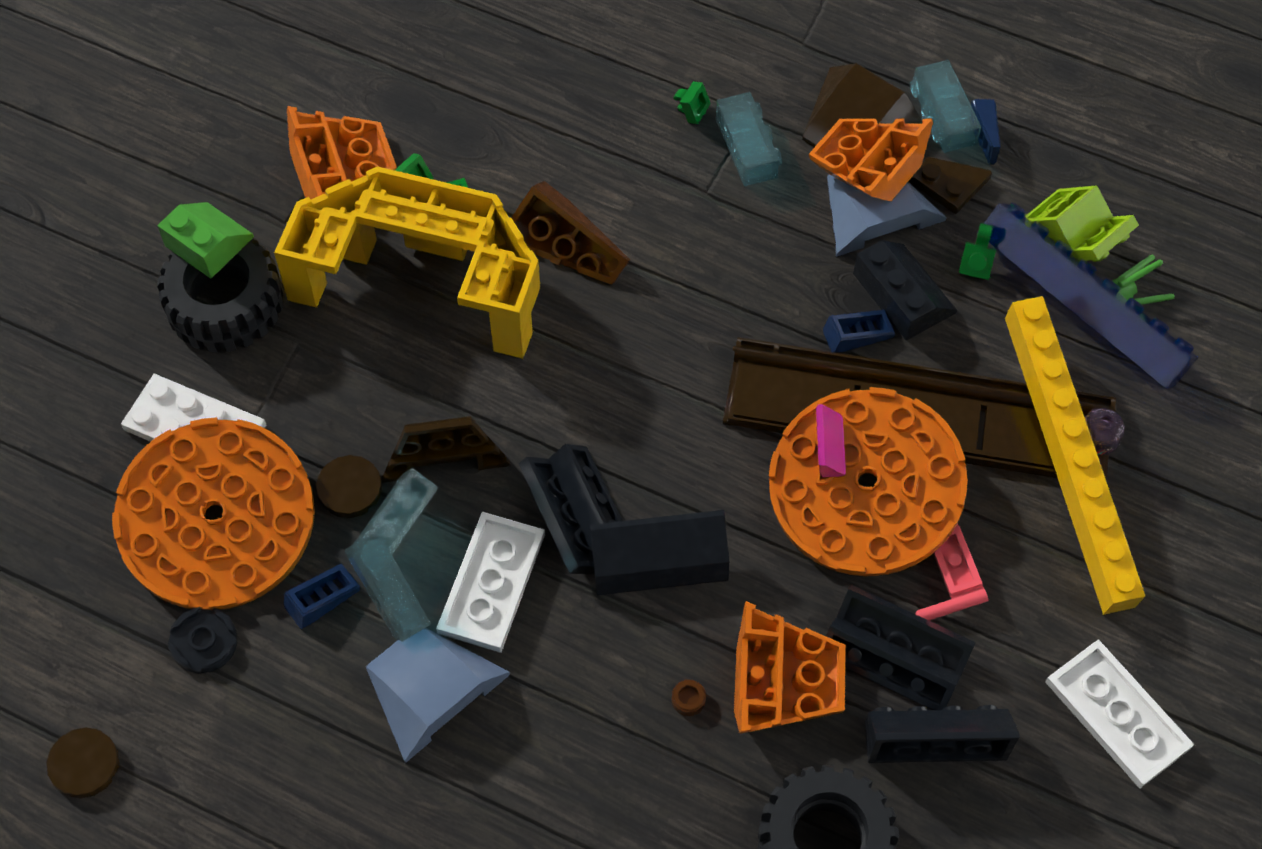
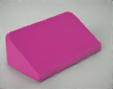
M817 404L816 419L820 475L822 477L845 476L843 417L840 413L829 407Z

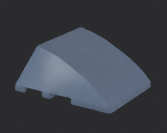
M827 175L830 209H832L833 233L835 234L836 257L864 248L865 241L915 224L919 230L946 221V216L909 182L890 202L871 197L832 175Z
M420 624L413 627L366 666L405 763L432 741L431 736L481 693L486 696L510 675L509 671Z

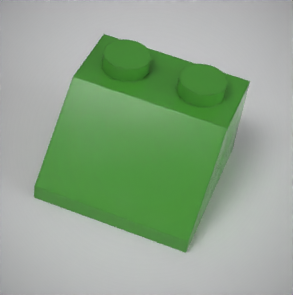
M208 202L180 204L157 225L165 247L209 278H212L254 237L253 233Z

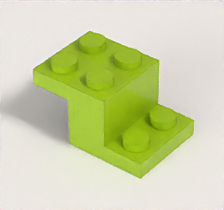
M1098 186L1058 189L1018 222L1023 232L1037 231V233H1044L1058 261H1073V263L1092 260L1093 262L1103 260L1110 254L1109 250L1115 245L1126 241L1130 237L1129 233L1139 226L1134 215L1113 216Z

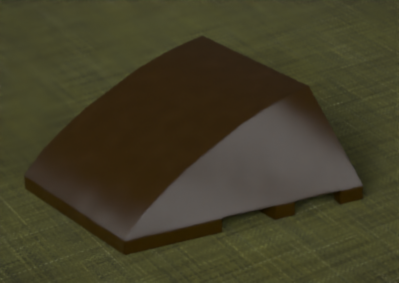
M857 63L830 67L802 140L815 147L839 119H876L877 123H893L896 119H904L905 123L922 124V119L904 91Z
M472 416L406 424L383 473L382 483L415 479L413 467L477 459L479 470L511 466V463Z

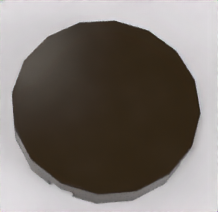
M347 455L338 457L325 465L318 475L316 488L320 503L331 514L337 517L353 518L362 516L374 504L376 505L381 496L382 483L379 471L372 462L360 456Z
M87 727L71 730L61 736L50 749L46 761L47 775L55 788L66 795L79 799L95 796L105 790L112 782L111 779L114 777L115 772L118 771L120 765L119 752L111 738L98 729Z

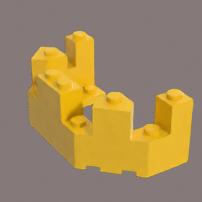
M377 166L365 171L366 175L352 182L350 179H347L325 189V194L313 199L306 197L296 202L274 252L288 301L317 308L327 285L325 272L337 274L343 259L367 265L377 241L374 227L403 234L405 247L460 261H464L467 250L475 251L457 297L458 305L489 312L493 351L524 359L533 333L531 312L540 290L539 262L534 252L528 248L523 235L513 219L509 218L505 212L503 204L496 194Z

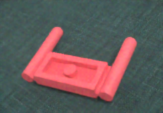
M957 523L948 539L933 553L951 599L916 611V615L929 621L989 601L961 528Z

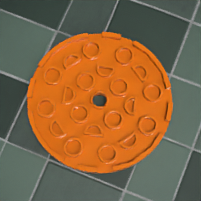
M870 387V390L856 391L846 389L817 400L801 411L790 422L782 433L783 436L776 450L773 452L769 470V490L771 503L780 527L789 540L804 555L816 563L837 572L858 576H879L912 567L928 558L940 548L954 531L964 509L968 482L965 456L955 433L948 423L930 406L916 398L913 400L897 394L896 390ZM817 404H823L840 413L843 417L845 476L822 477L820 475L816 419ZM865 473H870L877 478L874 487H864L859 485V477Z
M215 417L190 421L189 425L174 431L170 429L147 444L135 456L123 474L116 491L117 499L114 513H112L114 539L117 542L122 560L141 585L160 599L188 609L202 607L200 608L202 610L217 608L222 610L249 603L265 595L280 584L295 568L311 537L314 523V498L311 484L301 461L282 439L269 430L251 422L237 419V421L218 420ZM218 505L223 508L221 518L215 520L206 519L205 513L209 507Z

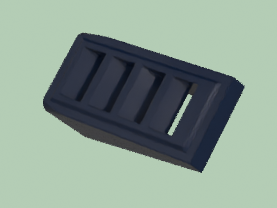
M974 99L971 101L968 117L988 164L995 165L1001 147L996 101L994 99Z
M885 310L831 315L823 327L825 338L831 352L834 353L892 339L896 335ZM872 322H876L879 330H875Z
M341 563L284 593V607L299 628L303 629L360 591V586ZM337 578L344 588L339 590L333 580ZM325 586L331 595L327 596L322 588ZM312 594L318 599L317 602H314L310 597Z

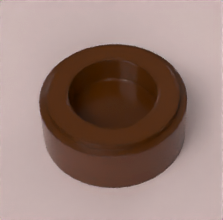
M683 680L676 684L672 691V705L679 714L694 716L703 710L706 703V692L699 682Z

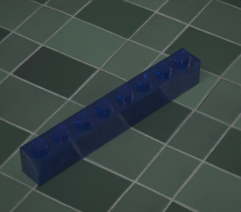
M1013 202L1011 204L999 203L984 222V224L991 225L993 228L989 243L1165 388L1175 387L1199 358L1192 353L1194 347L1180 337L1176 340L1167 332L1169 327L1158 318L1150 319L1143 313L1145 308L1133 298L1128 300L1118 293L1121 290L1120 287L1107 278L1102 280L1095 274L1097 269L1091 263L1084 259L1079 261L1071 255L1073 249L1061 240L1055 242L1048 236L1050 231L1044 225L1037 221L1034 223L1029 221L1025 217L1026 211Z

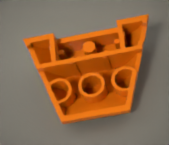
M287 106L290 154L305 198L313 199L325 194V189L347 179H350L351 182L366 175L365 171L377 166L391 170L397 169L381 122L348 116L336 119L325 117L324 112L315 111L314 115L297 112V107Z
M839 119L809 153V159L838 180L871 197L892 202L921 167L933 120L923 119L922 124L905 123L904 119H896L893 123H877L876 119Z
M746 601L736 650L734 714L739 733L742 734L844 712L846 645L811 629L805 628L803 630L787 623L783 617L779 615L772 616L755 608L756 605Z

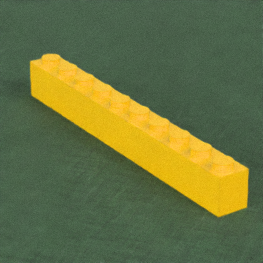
M1040 296L1012 302L1005 321L1102 613L1105 615L1135 608L1144 599L1145 593L1044 298Z

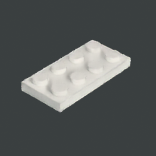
M153 374L121 423L124 431L150 442L170 429L174 431L189 425L190 421L217 417L218 420L233 421L240 419L263 428L267 425L265 419L157 374Z
M482 512L437 625V634L501 653L545 537V530Z
M1099 639L1051 674L1045 681L1140 789L1194 746V743Z

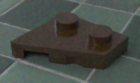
M927 157L909 182L957 214L990 180L992 172L983 168Z

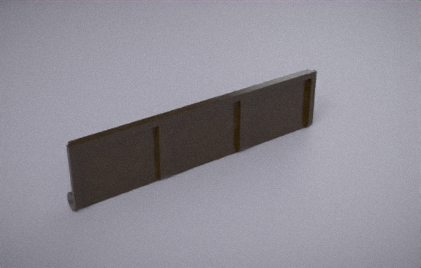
M737 337L736 346L733 347L735 352L723 424L783 433L790 422L801 411L825 396L846 389L856 391L870 390V387L896 390L897 394L913 400L916 398L936 411L955 433L963 450L965 463L1058 478L1026 383ZM1076 391L1095 450L1101 453V451L1109 449L1104 447H1109L1111 422L1117 410L1116 397ZM1106 450L1102 455L1097 453L1106 482L1109 450Z

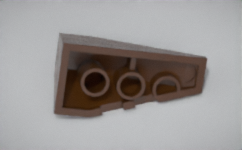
M545 181L531 187L511 217L523 235L530 251L532 250L535 255L550 260L551 263L562 264L578 270L581 274L612 285L630 261L574 204Z

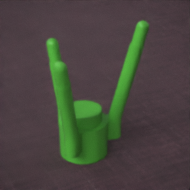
M1150 255L1118 278L1105 284L1104 292L1109 303L1114 307L1121 304L1123 310H1126L1132 306L1174 299L1175 296L1172 293L1133 299L1134 295L1137 294V287L1134 281L1161 266L1163 261L1159 259L1148 265L1155 259L1154 255Z

